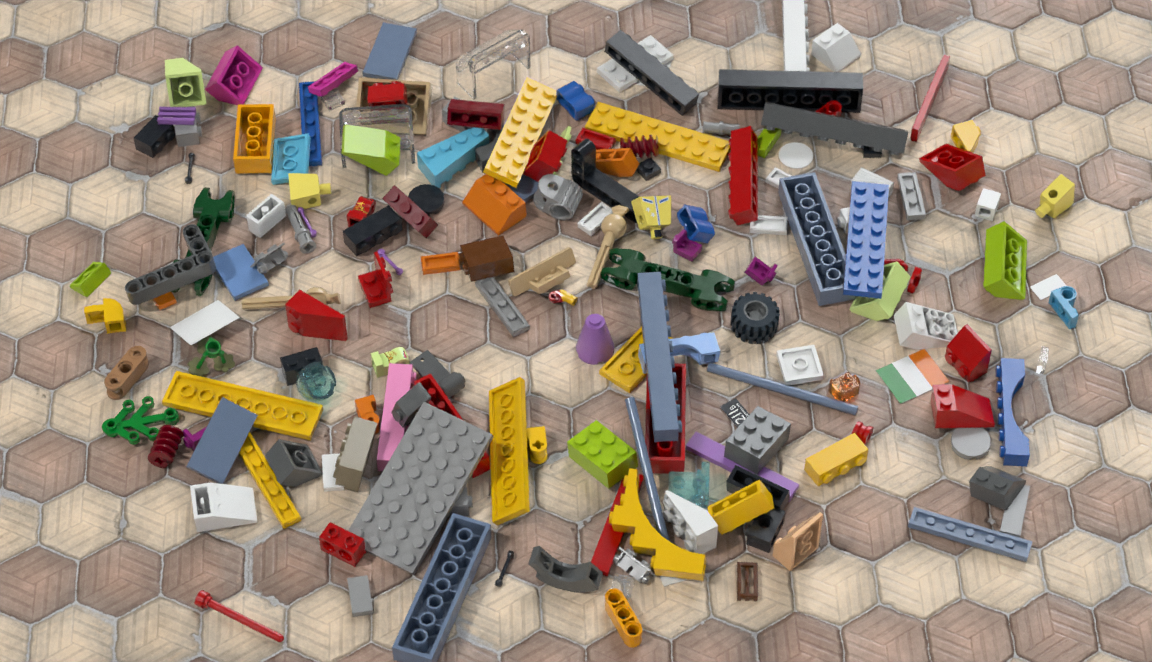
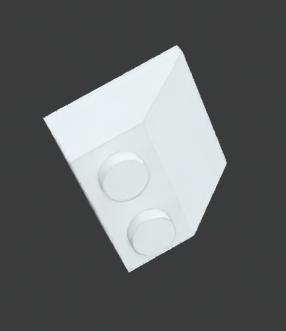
M838 23L819 35L812 42L811 55L833 72H840L861 57V53L851 33Z

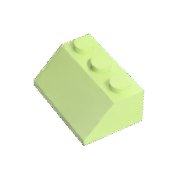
M898 262L884 265L882 298L856 296L849 310L852 313L875 321L891 318L911 276Z

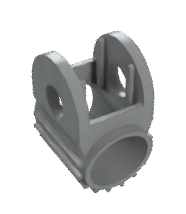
M547 174L539 180L538 190L534 194L533 201L539 210L550 214L553 218L569 220L573 217L583 196V190L572 180L564 179L555 174ZM554 184V188L548 187V185Z

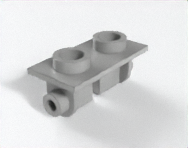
M285 243L279 246L275 244L267 250L268 253L264 254L262 252L254 258L255 262L250 267L257 266V271L265 274L273 269L275 265L277 266L286 261L288 253L281 248Z
M619 547L622 553L614 557L615 565L626 572L633 567L629 574L639 583L643 582L646 584L650 579L648 576L650 573L655 576L651 571L652 568L645 560L640 562L635 559L637 555L629 548L625 551Z

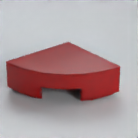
M915 266L907 292L912 294L915 292L921 280V268Z

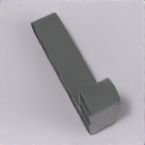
M190 224L183 229L184 239L191 256L127 282L125 291L131 304L138 305L207 277L216 271L213 255L197 225Z

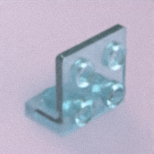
M702 462L701 469H697V473L669 472L668 491L703 509H708L710 462Z

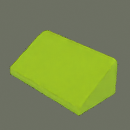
M775 128L774 131L762 130L758 136L759 157L766 158L781 136V129Z
M93 262L69 287L88 297L111 275V271L105 263Z

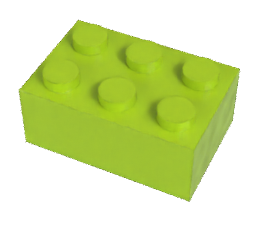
M597 420L567 441L569 457L608 489L622 480L625 475H628L629 468L636 469L638 467L637 452Z

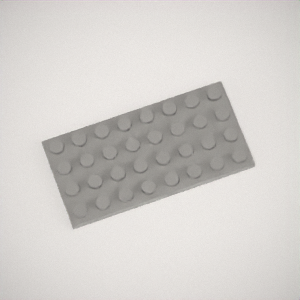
M423 402L348 531L365 540L366 552L415 575L492 441L493 435Z

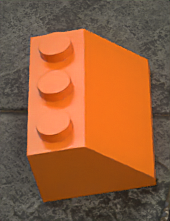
M487 174L474 182L462 201L465 207L498 236L526 217V202L502 181Z

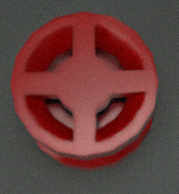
M858 421L852 434L855 433L866 445L871 438L874 427L865 426L863 422Z

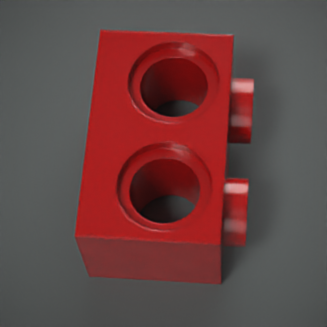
M331 522L319 536L322 551L356 567L366 553L365 540Z

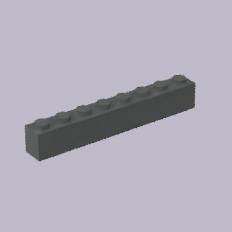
M765 102L761 125H764V129L774 131L775 128L782 129L783 133L792 134L794 131L799 132V136L810 138V135L818 136L817 139L822 141H828L829 138L834 139L835 143L846 145V142L853 143V146L857 148L869 146L871 150L881 152L882 149L889 150V154L892 155L904 153L908 137V130Z

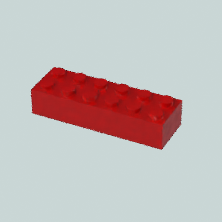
M675 363V368H672V372H676L674 388H678V400L675 401L676 404L680 405V416H677L678 421L681 420L682 432L678 433V441L654 442L648 379L646 380L645 443L653 473L684 474L686 364Z

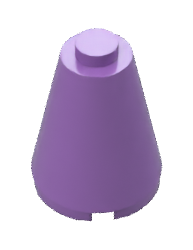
M591 314L586 318L576 343L578 357L587 364L597 365L598 362L602 361L605 363L614 354L613 340L605 319L599 314Z

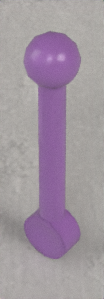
M299 207L297 211L299 214H301L305 224L311 232V237H316V230L312 229L309 221L307 220L304 214V208Z
M379 249V256L383 257L396 270V274H403V270L398 268L385 255V250Z

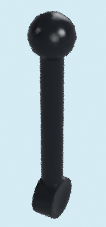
M189 153L188 155L190 160L188 174L185 177L186 184L192 183L191 171L193 159L195 158L194 153Z
M508 551L501 574L495 581L497 587L503 585L502 579L510 560L514 557V551Z

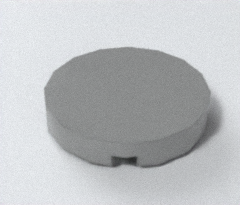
M956 428L952 433V449L961 458L971 460V458L981 459L990 449L991 439L984 428Z

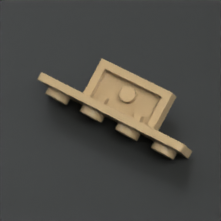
M567 247L509 279L508 283L512 295L516 297L529 289L538 294L545 293L550 288L562 284L566 279L570 278L571 276L567 268L576 263L572 248Z

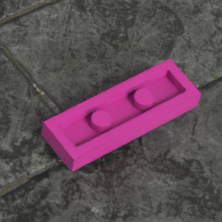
M343 62L308 86L309 93L321 97L327 95L329 91L358 72L357 65Z

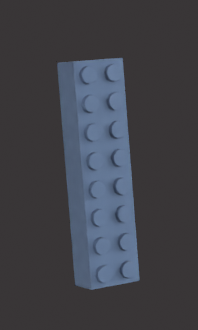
M815 172L779 178L778 194L788 217L789 225L818 305L822 306L855 300L856 296L843 295L846 254Z
M452 513L392 646L393 659L395 661H438L492 538L491 524Z

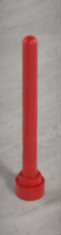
M201 590L197 594L194 601L196 606L200 608L210 607L277 642H283L284 636L214 601L210 593Z

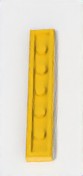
M249 431L238 454L280 525L285 529L300 522L301 516L283 486L277 481L275 473Z

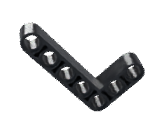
M584 139L571 151V176L573 181L611 208L618 205L628 207L629 211L624 216L637 223L631 201L639 196L596 169V147L592 141Z

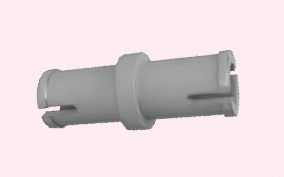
M703 121L702 133H717L722 136L723 134H731V131L739 129L740 125L723 123V121H719V123Z

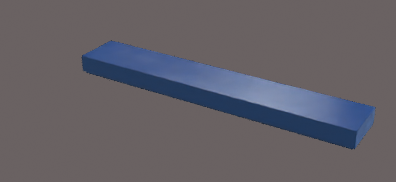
M315 81L299 83L302 134L309 133L311 137L309 167L322 166L318 95L309 93L308 86Z

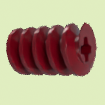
M642 135L641 141L635 136L633 142L630 137H628L627 142L624 141L623 137L620 139V148H631L636 158L637 155L640 158H644L645 154L647 158H650L652 153L654 157L659 155L657 135L656 139L649 135L648 140Z
M172 425L160 427L148 455V461L156 467L167 468L168 464H171L174 460L173 457H175L176 451L179 448L178 444L181 443V438L184 436L183 431Z

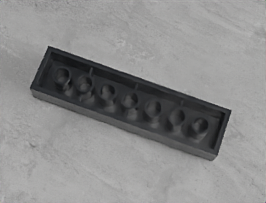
M719 69L717 109L764 111L765 102L815 112L830 101H838L842 106L841 113H860L863 96V73Z

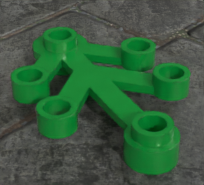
M146 396L142 399L143 405L129 420L123 421L129 413L135 410L134 402L126 400L122 404L123 409L115 418H110L103 422L102 431L109 437L119 435L128 440L132 445L140 442L138 432L147 436L149 440L155 441L159 430L155 427L148 428L144 425L164 421L166 425L174 426L179 422V414L177 410L168 408L164 413L143 417L155 405L154 399L151 396ZM126 428H132V429H134V430H136V431L128 432V431L125 430V429H126Z

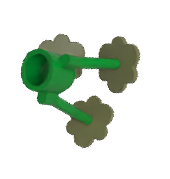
M208 335L197 342V345H199L197 351L203 355L201 359L194 357L192 361L188 362V372L201 377L209 373V368L205 361L207 357L214 358V369L216 371L222 370L227 372L235 366L233 355H227L226 352L221 350V345L216 338H211Z

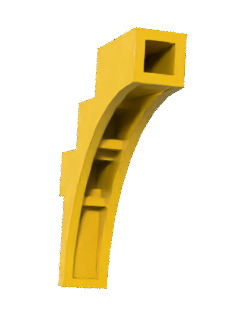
M629 468L628 475L624 477L625 494H621L620 505H615L614 512L611 511L609 515V524H612L613 531L631 533L630 546L633 547L634 553L652 555L651 568L654 569L655 575L704 581L707 563L706 556L674 545L662 537L650 524L643 513L639 500L638 470Z

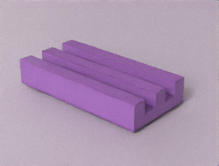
M159 107L158 124L194 125L196 107Z

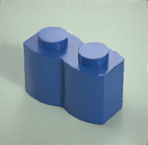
M573 81L556 90L557 101L576 121L593 112L595 100L591 95L585 93L581 84Z
M684 204L677 212L678 220L684 226V230L687 231V238L689 240L708 243L715 235L714 228L708 221L707 214L703 208Z

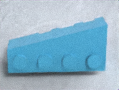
M472 127L417 152L418 168L431 185L440 188L443 182H448L455 173L464 170L468 163L476 161L475 148L489 144V135L484 128Z

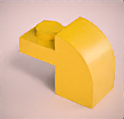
M103 298V304L84 307L87 324L104 322L107 334L126 331L123 308L118 301Z

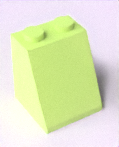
M184 58L165 60V77L170 107L206 105L201 69Z

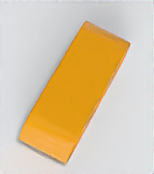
M615 588L608 590L605 594V610L626 646L633 648L639 646L642 642V626L621 590Z

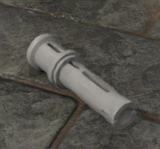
M289 205L286 207L285 212L295 231L294 237L300 244V251L304 254L311 253L316 248V243L311 239V232L305 228L297 207Z

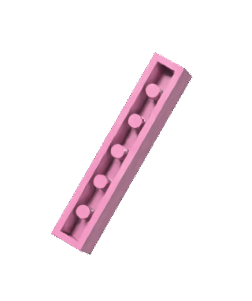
M389 363L377 453L378 471L385 469L410 426L409 424L402 428L399 422L395 421L391 412L396 402L412 388V384L416 381L417 374L413 372L412 364Z

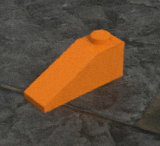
M631 148L596 150V169L615 177H632L639 166V162Z

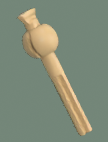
M620 205L612 207L613 214H609L603 219L601 229L605 236L586 284L587 287L596 289L601 278V271L605 267L615 239H619L625 234L627 224L623 216L629 211L628 207Z
M312 287L306 291L307 294L327 306L333 303L341 304L339 293L327 294V291L321 287ZM294 295L242 298V309L285 307V304Z

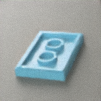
M309 133L274 139L271 175L273 185L289 183L288 173L308 174L311 139Z

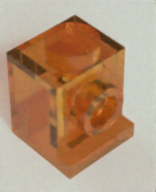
M847 372L836 379H830L828 391L836 400L845 402L859 394L860 380L856 375L852 376Z

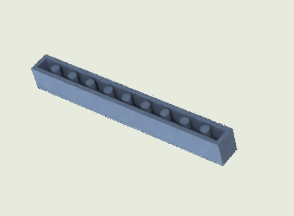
M661 272L638 273L637 286L654 442L678 441V433L682 432L681 420L678 421L677 416H680V405L676 404L675 401L678 400V388H674L676 372H672V368H675L674 356H670V352H673L672 341L668 340V337H671V327L666 323V321H669V310H665L667 294L663 295V291H666L665 279H661Z

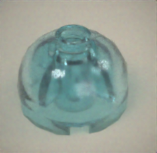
M321 362L308 364L300 370L297 376V390L308 401H323L334 393V386H336L335 375L328 366L320 364Z

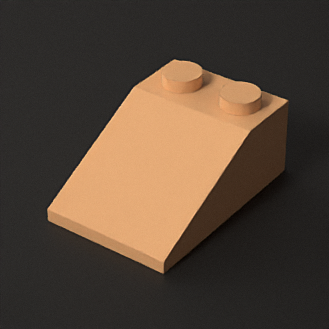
M819 512L801 522L797 527L793 526L785 537L775 541L773 557L789 571L793 570L819 548L823 514Z

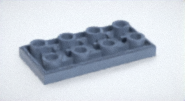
M383 22L364 67L363 77L398 80L417 34V28Z
M222 397L186 467L218 484H223L258 415Z

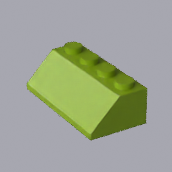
M1003 221L986 229L983 286L994 297L1023 300L1026 293L1027 240Z

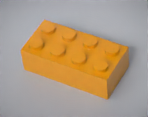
M274 104L238 105L233 154L236 174L272 173L276 125Z

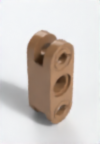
M142 346L131 347L106 376L104 384L110 399H122L147 370L149 361L145 348Z

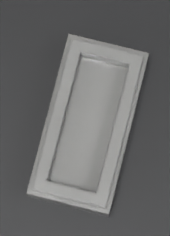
M368 575L347 578L353 617L373 614Z

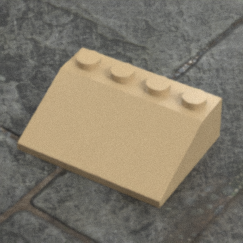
M359 78L355 126L382 129L391 133L426 135L432 97L431 83ZM393 81L405 83L408 108L372 112L367 102L368 86H373L374 83L387 85Z

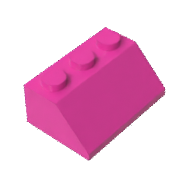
M236 45L224 53L205 90L217 101L242 105L245 103L263 67Z

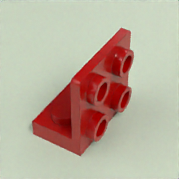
M378 251L374 252L375 271L358 275L359 284L370 308L391 302V294L393 293L390 283L392 282L391 274L385 270V260L379 256Z

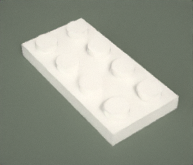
M651 35L638 43L647 52L654 55L663 65L673 60L674 55ZM614 59L607 61L597 68V73L619 93L639 81Z

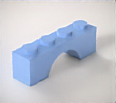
M714 332L668 339L673 344V352H670V356H689L696 360L699 365L719 361L720 349ZM643 343L639 344L638 357L640 360L643 374H646L647 370Z

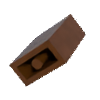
M504 235L460 245L459 261L460 264H463L464 274L469 276L471 282L515 272L513 256Z

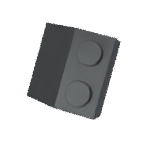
M278 439L265 454L269 466L275 473L280 485L296 487L321 477L323 474L307 444Z
M992 466L979 467L969 480L972 497L1005 511L1026 484V480Z

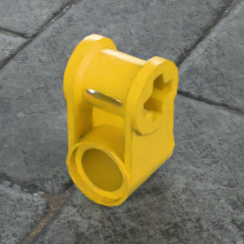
M545 426L527 428L530 460L535 464L546 462L548 457Z

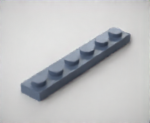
M917 507L913 508L908 523L909 528L1027 562L1033 542Z

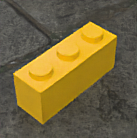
M853 433L806 458L804 470L817 486L827 484L833 478L846 474L850 469L863 465L867 461L868 448Z
M758 480L708 506V512L717 523L718 531L723 535L762 514L768 513L774 508L773 497L761 480Z

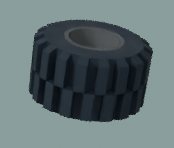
M753 292V294L745 293V296L741 295L738 300H735L734 306H732L730 321L731 330L735 332V336L737 338L741 337L743 342L749 340V344H753V341L761 344V340L767 342L769 338L772 339L774 333L777 332L780 310L777 307L776 301H772V297H766L764 293L760 295L757 292Z

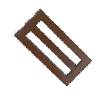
M737 562V601H741V599H745V601H749V599L758 601V562ZM741 567H745V593H741ZM749 567H753V593H749Z

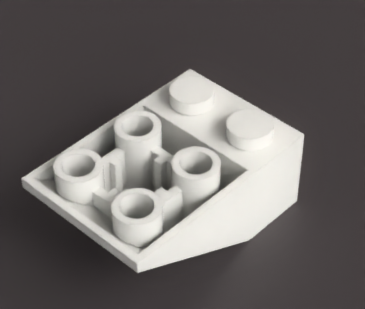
M905 302L894 314L900 346L912 349L947 347L958 333L954 315L951 313Z
M218 483L190 486L197 532L258 523L253 488Z
M666 490L663 501V516L668 523L672 524L677 537L682 538L687 551L704 554L716 548L718 525L709 512Z

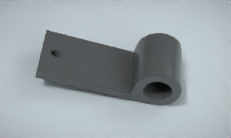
M426 350L410 361V364L413 365V368L421 377L431 373L448 399L465 387L466 381L464 376L457 372L450 374L429 350Z

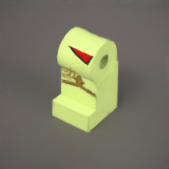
M397 347L381 354L378 351L371 353L372 366L377 378L388 375L389 363L410 364L408 355L403 347Z

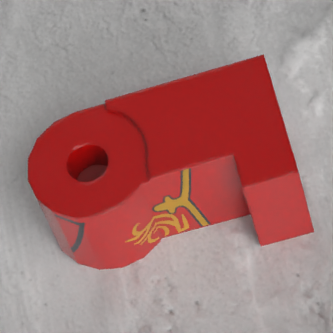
M360 196L353 210H350L347 214L348 227L354 225L355 220L361 221L372 215L376 207V201Z

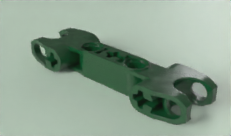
M204 187L195 200L193 218L199 219L197 226L210 251H212L221 222L230 223L233 219L236 197L233 190L227 191L223 198L214 200L211 199L210 188ZM189 249L185 258L191 256ZM213 274L192 282L195 283L194 290L196 295H203L211 282ZM180 288L175 289L171 292L177 293Z
M611 249L609 259L620 266L616 268L606 267L601 271V278L604 281L626 290H632L635 284H637L638 273L661 272V279H665L666 291L664 292L692 298L691 304L694 307L706 311H726L728 300L716 293L731 292L735 288V281L720 272L705 269L701 275H696L656 263L645 262V255L632 249Z

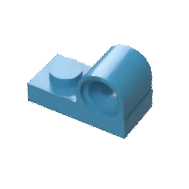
M1063 286L1051 291L1048 303L1070 330L1076 327L1079 316L1077 310L1073 308L1077 292L1073 287Z

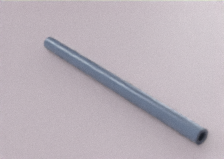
M709 362L707 372L852 415H856L858 410L857 405Z
M629 397L625 399L656 530L669 541L635 398Z

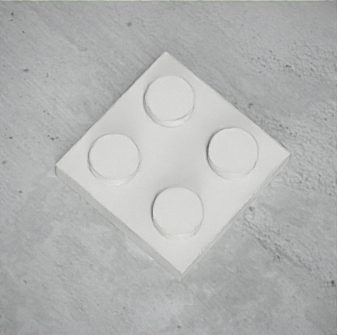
M815 345L777 350L776 356L785 385L823 380L824 374Z

